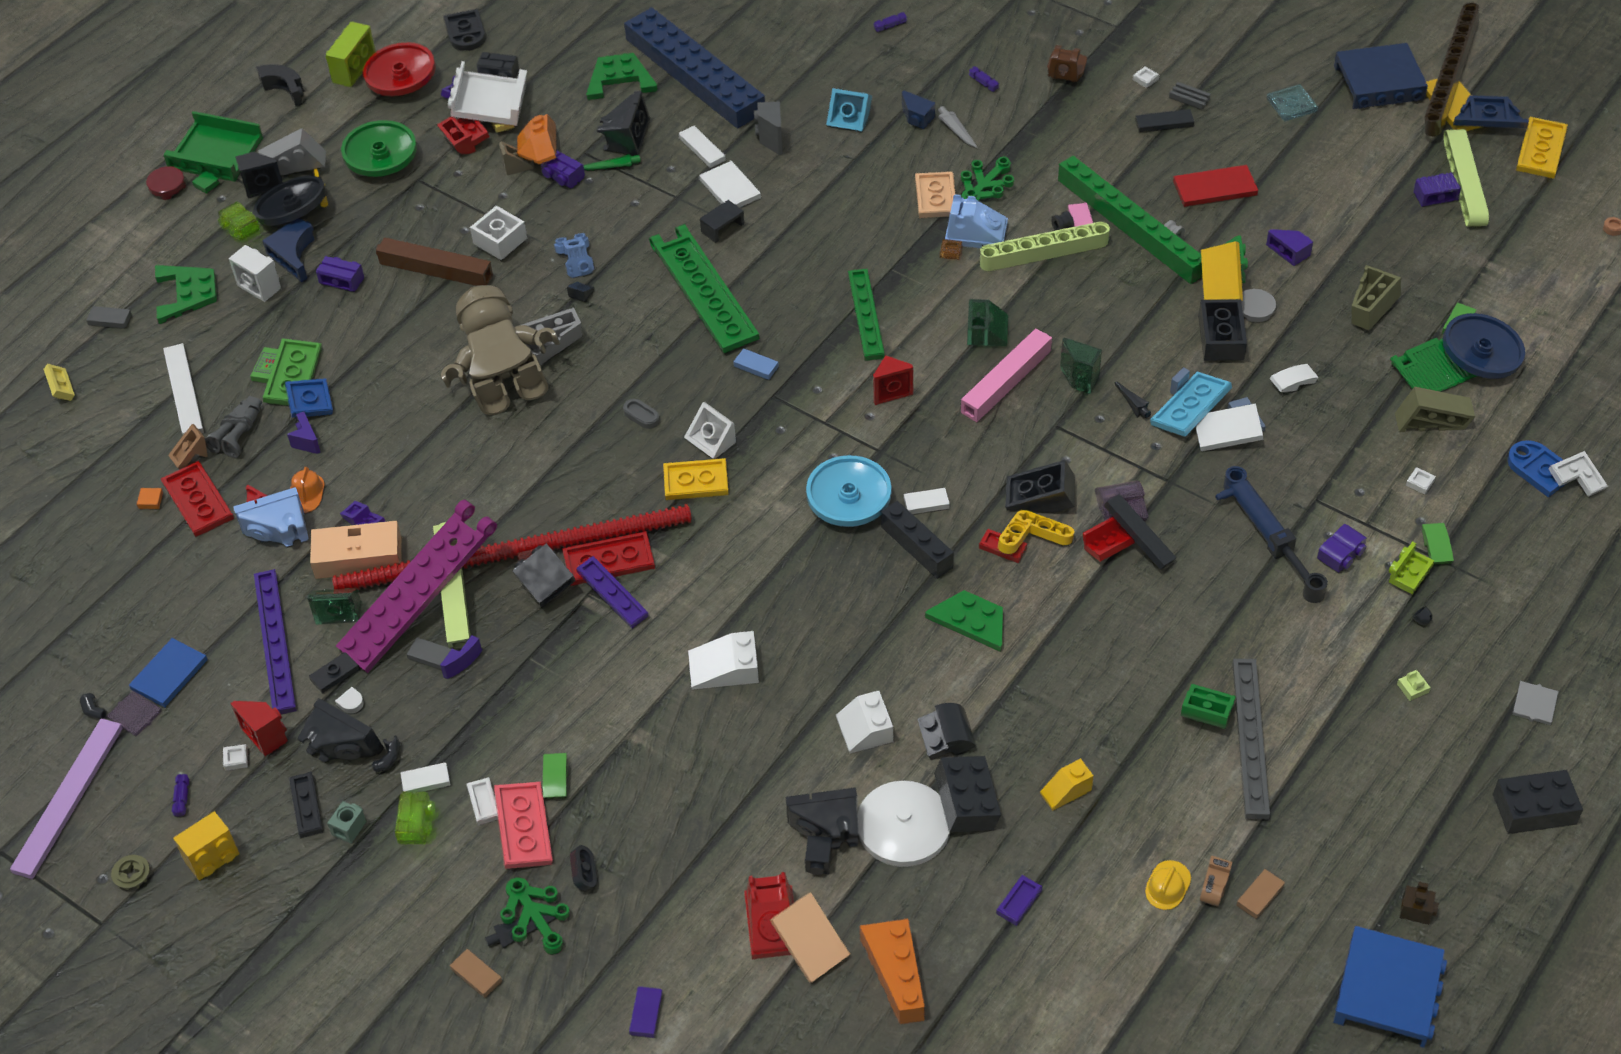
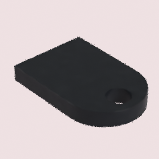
M478 9L443 15L452 47L460 51H471L479 48L484 43L485 33Z

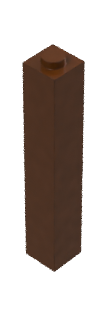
M386 237L383 238L376 248V255L381 265L474 286L487 285L493 276L491 261Z

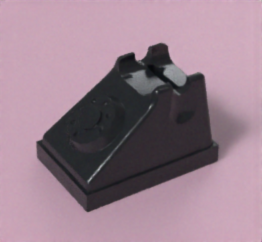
M634 91V94L629 95L609 114L601 117L600 123H603V125L598 126L597 132L602 133L606 138L607 145L603 146L604 151L625 153L631 156L639 155L650 122L642 91Z
M320 698L314 703L313 706L315 708L297 738L302 743L308 740L307 753L312 756L315 753H320L319 760L325 763L332 759L353 760L359 757L375 756L376 754L379 755L384 749V746L371 727Z
M856 787L811 793L812 799H810L809 794L786 797L787 823L806 837H831L832 849H841L840 845L843 842H847L850 847L858 846L859 831Z

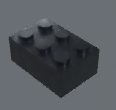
M1241 299L1201 300L1198 318L1204 361L1245 360L1247 338Z
M941 757L934 775L949 832L994 831L1001 817V812L986 757Z
M1567 770L1498 779L1493 792V797L1507 834L1577 825L1583 811Z

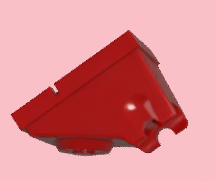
M781 872L778 876L763 878L749 876L747 890L744 891L752 960L791 955L770 920L794 903L792 885L789 884L785 872Z

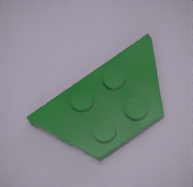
M963 590L925 612V618L999 652L1002 650L1003 607Z

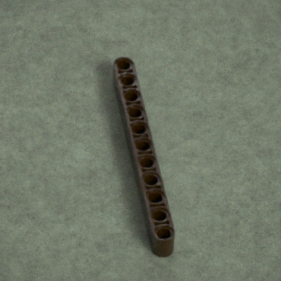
M1470 2L1462 6L1425 114V134L1428 136H1439L1443 131L1479 23V5Z

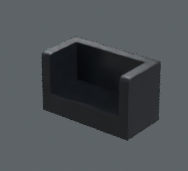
M730 200L725 201L700 218L701 233L714 243L718 242V230L733 220L740 226L745 224L744 211Z

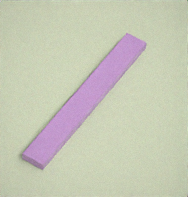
M100 719L11 866L10 871L13 874L30 879L35 877L122 731L123 727L120 723Z

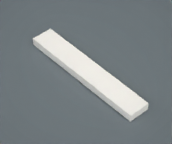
M182 343L163 348L182 435L185 434L191 424H194L201 433H204L184 345Z

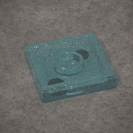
M1300 84L1267 94V100L1283 121L1308 115L1318 110L1316 103Z

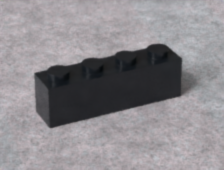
M899 501L894 502L881 511V528L936 579L953 569L954 552Z

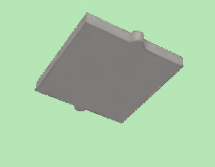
M1520 681L1512 715L1529 719L1530 722L1537 721L1551 725L1558 691L1542 687L1540 684L1534 685Z

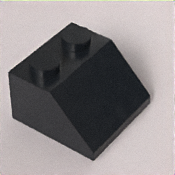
M256 152L235 156L248 199L264 195L273 187L283 183L276 159Z

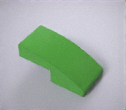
M1422 524L1424 546H1427L1429 558L1434 560V564L1452 563L1454 561L1445 524Z
M567 753L544 754V799L567 798Z

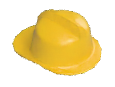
M1169 860L1159 863L1154 868L1146 885L1145 893L1147 900L1157 909L1169 910L1177 907L1183 900L1190 885V871L1185 865L1177 861Z

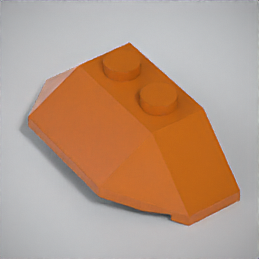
M548 114L534 117L517 136L518 156L532 160L537 164L556 158V124Z

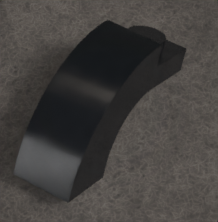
M276 64L256 67L264 91L271 89L284 90L290 94L295 107L302 105L301 97H303L304 89L301 77L296 71Z

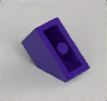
M1271 229L1268 231L1266 245L1291 265L1295 266L1311 256L1313 241L1300 231Z

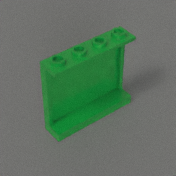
M193 111L194 123L176 150H166L163 154L166 165L176 167L183 172L198 175L207 171L218 179L235 182L240 175L235 156L251 153L256 150L263 139L260 124Z

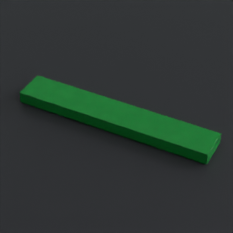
M868 269L848 271V278L864 360L884 359L885 354Z

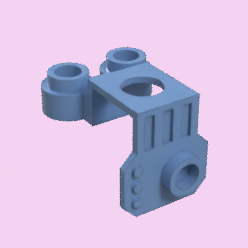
M584 233L576 234L574 239L567 240V238L555 240L554 247L556 253L568 255L565 265L567 274L570 277L574 278L592 273L594 265L592 257L587 255L586 248L589 246V240Z

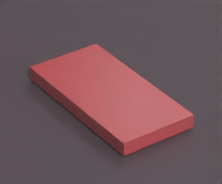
M541 782L494 785L505 869L552 865L553 860Z

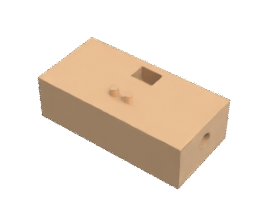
M397 521L311 530L310 564L315 579L330 578L333 575L339 577L340 574L347 575L348 572L350 574H353L354 571L359 573L360 570L367 571L368 568L374 570V567L379 569L380 566L387 567L388 564L394 566V563L399 565L401 562V533Z

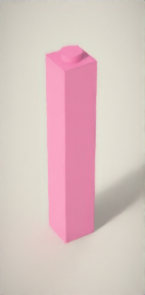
M1034 329L961 399V413L978 422L1051 352L1052 337L1038 329Z

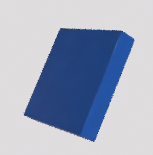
M326 379L285 382L291 418L297 417L296 414L304 412L306 417L333 414Z

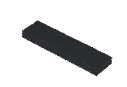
M1120 494L1111 498L1103 505L1160 570L1177 558Z

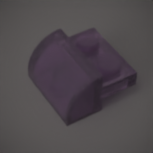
M1136 480L1095 488L1099 510H1102L1104 521L1113 516L1103 505L1118 494L1127 501L1143 520L1149 518L1144 501L1145 493L1140 481Z

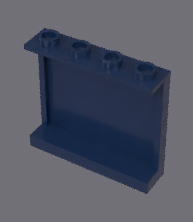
M1408 43L1336 52L1334 68L1336 71L1341 70L1354 97L1353 109L1425 100L1428 85Z

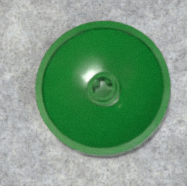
M388 120L372 121L355 128L345 137L341 146L345 165L357 174L370 177L386 176L400 171L413 160L417 151L413 132L401 123Z

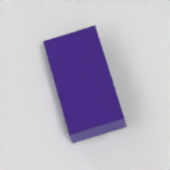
M1022 875L997 908L996 914L1017 926L1040 895L1043 887Z
M638 986L629 1029L630 1035L655 1037L663 995L662 989Z

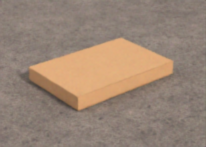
M953 172L915 174L919 218L949 217L953 196L955 195Z
M807 893L770 920L808 982H813L850 955L812 893Z

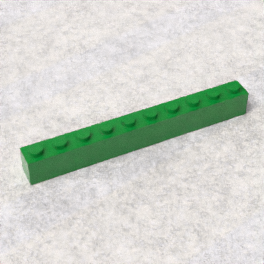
M1071 156L1059 164L1058 181L1189 284L1203 277L1201 254L1075 156Z

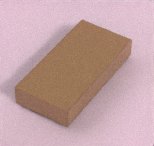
M1264 869L1237 901V906L1257 919L1282 890L1285 882Z
M468 949L450 965L454 973L484 998L502 982V978Z

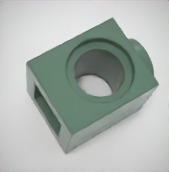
M342 801L327 824L332 836L352 843L365 825L366 819L360 806Z

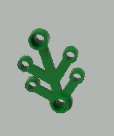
M1000 157L996 161V166L985 177L982 172L983 162L980 160L972 161L971 169L975 173L977 185L974 188L971 184L972 173L968 170L961 172V181L965 187V191L962 193L963 199H967L968 196H974L978 201L985 198H1001L1004 191L1003 187H1012L1014 185V177L1012 175H1005L1003 180H994L999 174L1010 172L1011 162L1007 157ZM992 188V191H983L984 189Z
M523 878L511 879L506 884V894L509 896L506 908L501 910L500 916L503 923L511 924L515 920V909L518 902L520 901L523 905L518 925L512 929V938L516 942H522L526 939L527 927L531 918L544 937V951L548 954L559 953L563 947L562 937L558 933L552 932L541 914L556 917L558 920H566L569 917L568 905L561 903L555 907L532 902L529 896L543 898L548 903L556 901L558 897L557 889L554 886H547L544 889L532 887ZM547 893H554L553 896H548V895H546V894H547ZM560 910L566 911L563 914L558 913ZM505 914L512 915L511 917H504ZM517 932H523L522 935H516Z

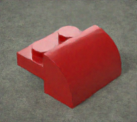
M449 117L437 124L439 130L461 154L475 152L474 146L490 137L487 130L478 120L458 118L456 120L454 117Z

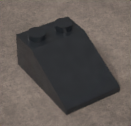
M1066 460L1007 476L1005 505L1007 510L1055 513L1075 507V475Z

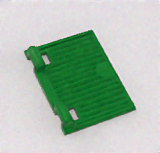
M1434 338L1405 351L1403 356L1398 357L1395 355L1390 358L1392 366L1397 368L1412 389L1419 387L1442 392L1476 377V375L1465 371L1451 360L1444 349L1443 338L1440 340Z

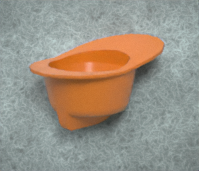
M304 467V470L297 472L292 477L290 489L296 487L304 513H309L315 510L322 500L324 480L315 472L309 470L308 467Z

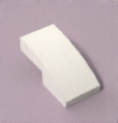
M1308 364L1284 369L1270 377V380L1280 392L1296 391L1299 385L1314 384L1318 379V376Z

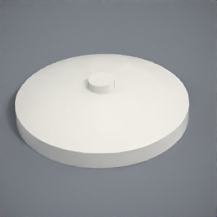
M894 781L879 786L866 796L858 810V836L861 844L874 858L889 865L909 867L925 863L941 852L950 836L940 795L921 783Z

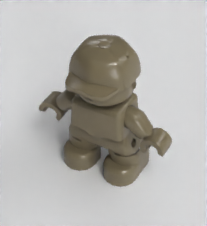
M492 285L474 286L466 291L456 304L457 320L460 329L467 336L468 345L459 351L454 364H450L442 370L441 378L447 388L451 386V381L458 377L461 383L466 385L467 377L464 372L470 369L469 374L472 379H470L469 384L480 410L484 414L495 415L505 411L510 405V398L503 384V380L511 376L514 378L516 390L519 396L525 400L538 399L548 391V383L540 363L525 344L537 345L539 351L545 354V343L551 341L555 345H560L555 331L551 328L535 330L527 325L514 327L513 310L502 290Z

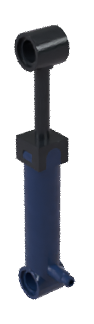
M1239 466L1228 468L1225 474L1224 490L1215 495L1216 500L1219 501L1233 496L1267 541V549L1272 556L1277 559L1285 555L1304 580V599L1310 603H1320L1323 601L1328 585L1327 578L1320 573L1310 574L1294 553L1297 538L1289 528L1284 529L1247 480L1246 471Z

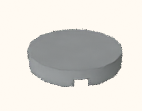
M1249 289L1242 292L1243 301L1241 302L1243 316L1246 317V320L1250 322H1263L1274 315L1276 301L1270 293L1261 289Z

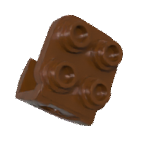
M1056 45L1047 65L1048 77L1066 79L1071 82L1078 81L1083 76L1087 64V56L1080 54L1081 49L1074 48L1071 51Z

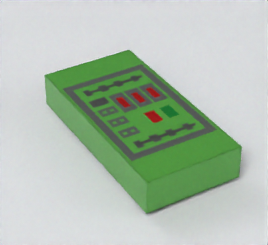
M263 348L250 376L252 381L268 383L278 349Z

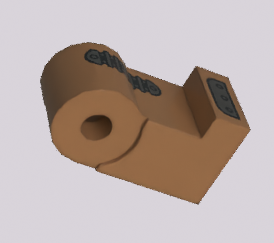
M1211 856L1200 896L1201 902L1219 907L1232 867L1231 861Z

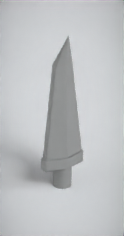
M944 106L938 109L940 113L938 118L966 144L978 148L956 114L948 112Z

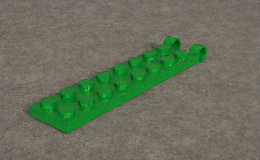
M685 224L675 227L677 239L664 243L659 234L649 237L652 250L657 252L723 353L760 339L758 331Z

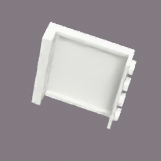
M462 61L460 68L456 70L451 97L448 100V109H451V117L517 126L526 87L527 70H520L518 79L466 72L464 71V61Z

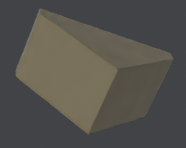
M502 141L499 143L506 175L531 170L535 167L532 160L518 156L517 148Z

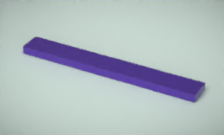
M273 569L255 573L254 580L272 709L275 707L282 715L295 712L297 709L277 573Z

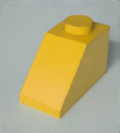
M1080 758L1061 768L1040 791V794L1052 811L1092 791L1094 775Z

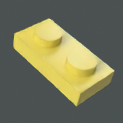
M47 364L44 372L52 396L71 401L75 395L66 368Z

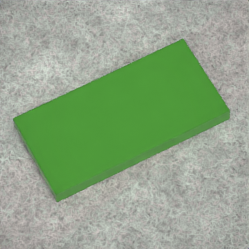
M282 338L263 395V403L289 406L285 382L313 379L322 350L321 343Z

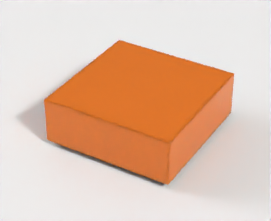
M141 488L137 500L138 509H159L163 496L162 488Z

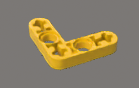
M1021 510L1015 514L1000 535L998 549L1006 554L1016 552L1029 533L1061 545H1069L1073 542L1075 531L1066 524L1027 510Z

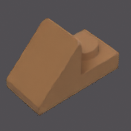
M191 424L168 455L177 468L180 469L186 467L195 454L207 457L205 437L194 424Z

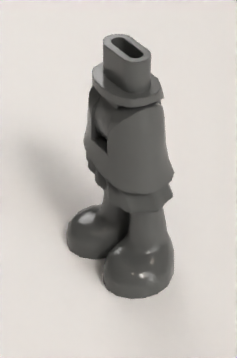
M252 396L242 400L232 412L221 420V427L205 438L206 448L214 453H218L223 449L227 456L237 458L241 453V448L237 441L243 432H247L253 427V423L260 412L262 401Z

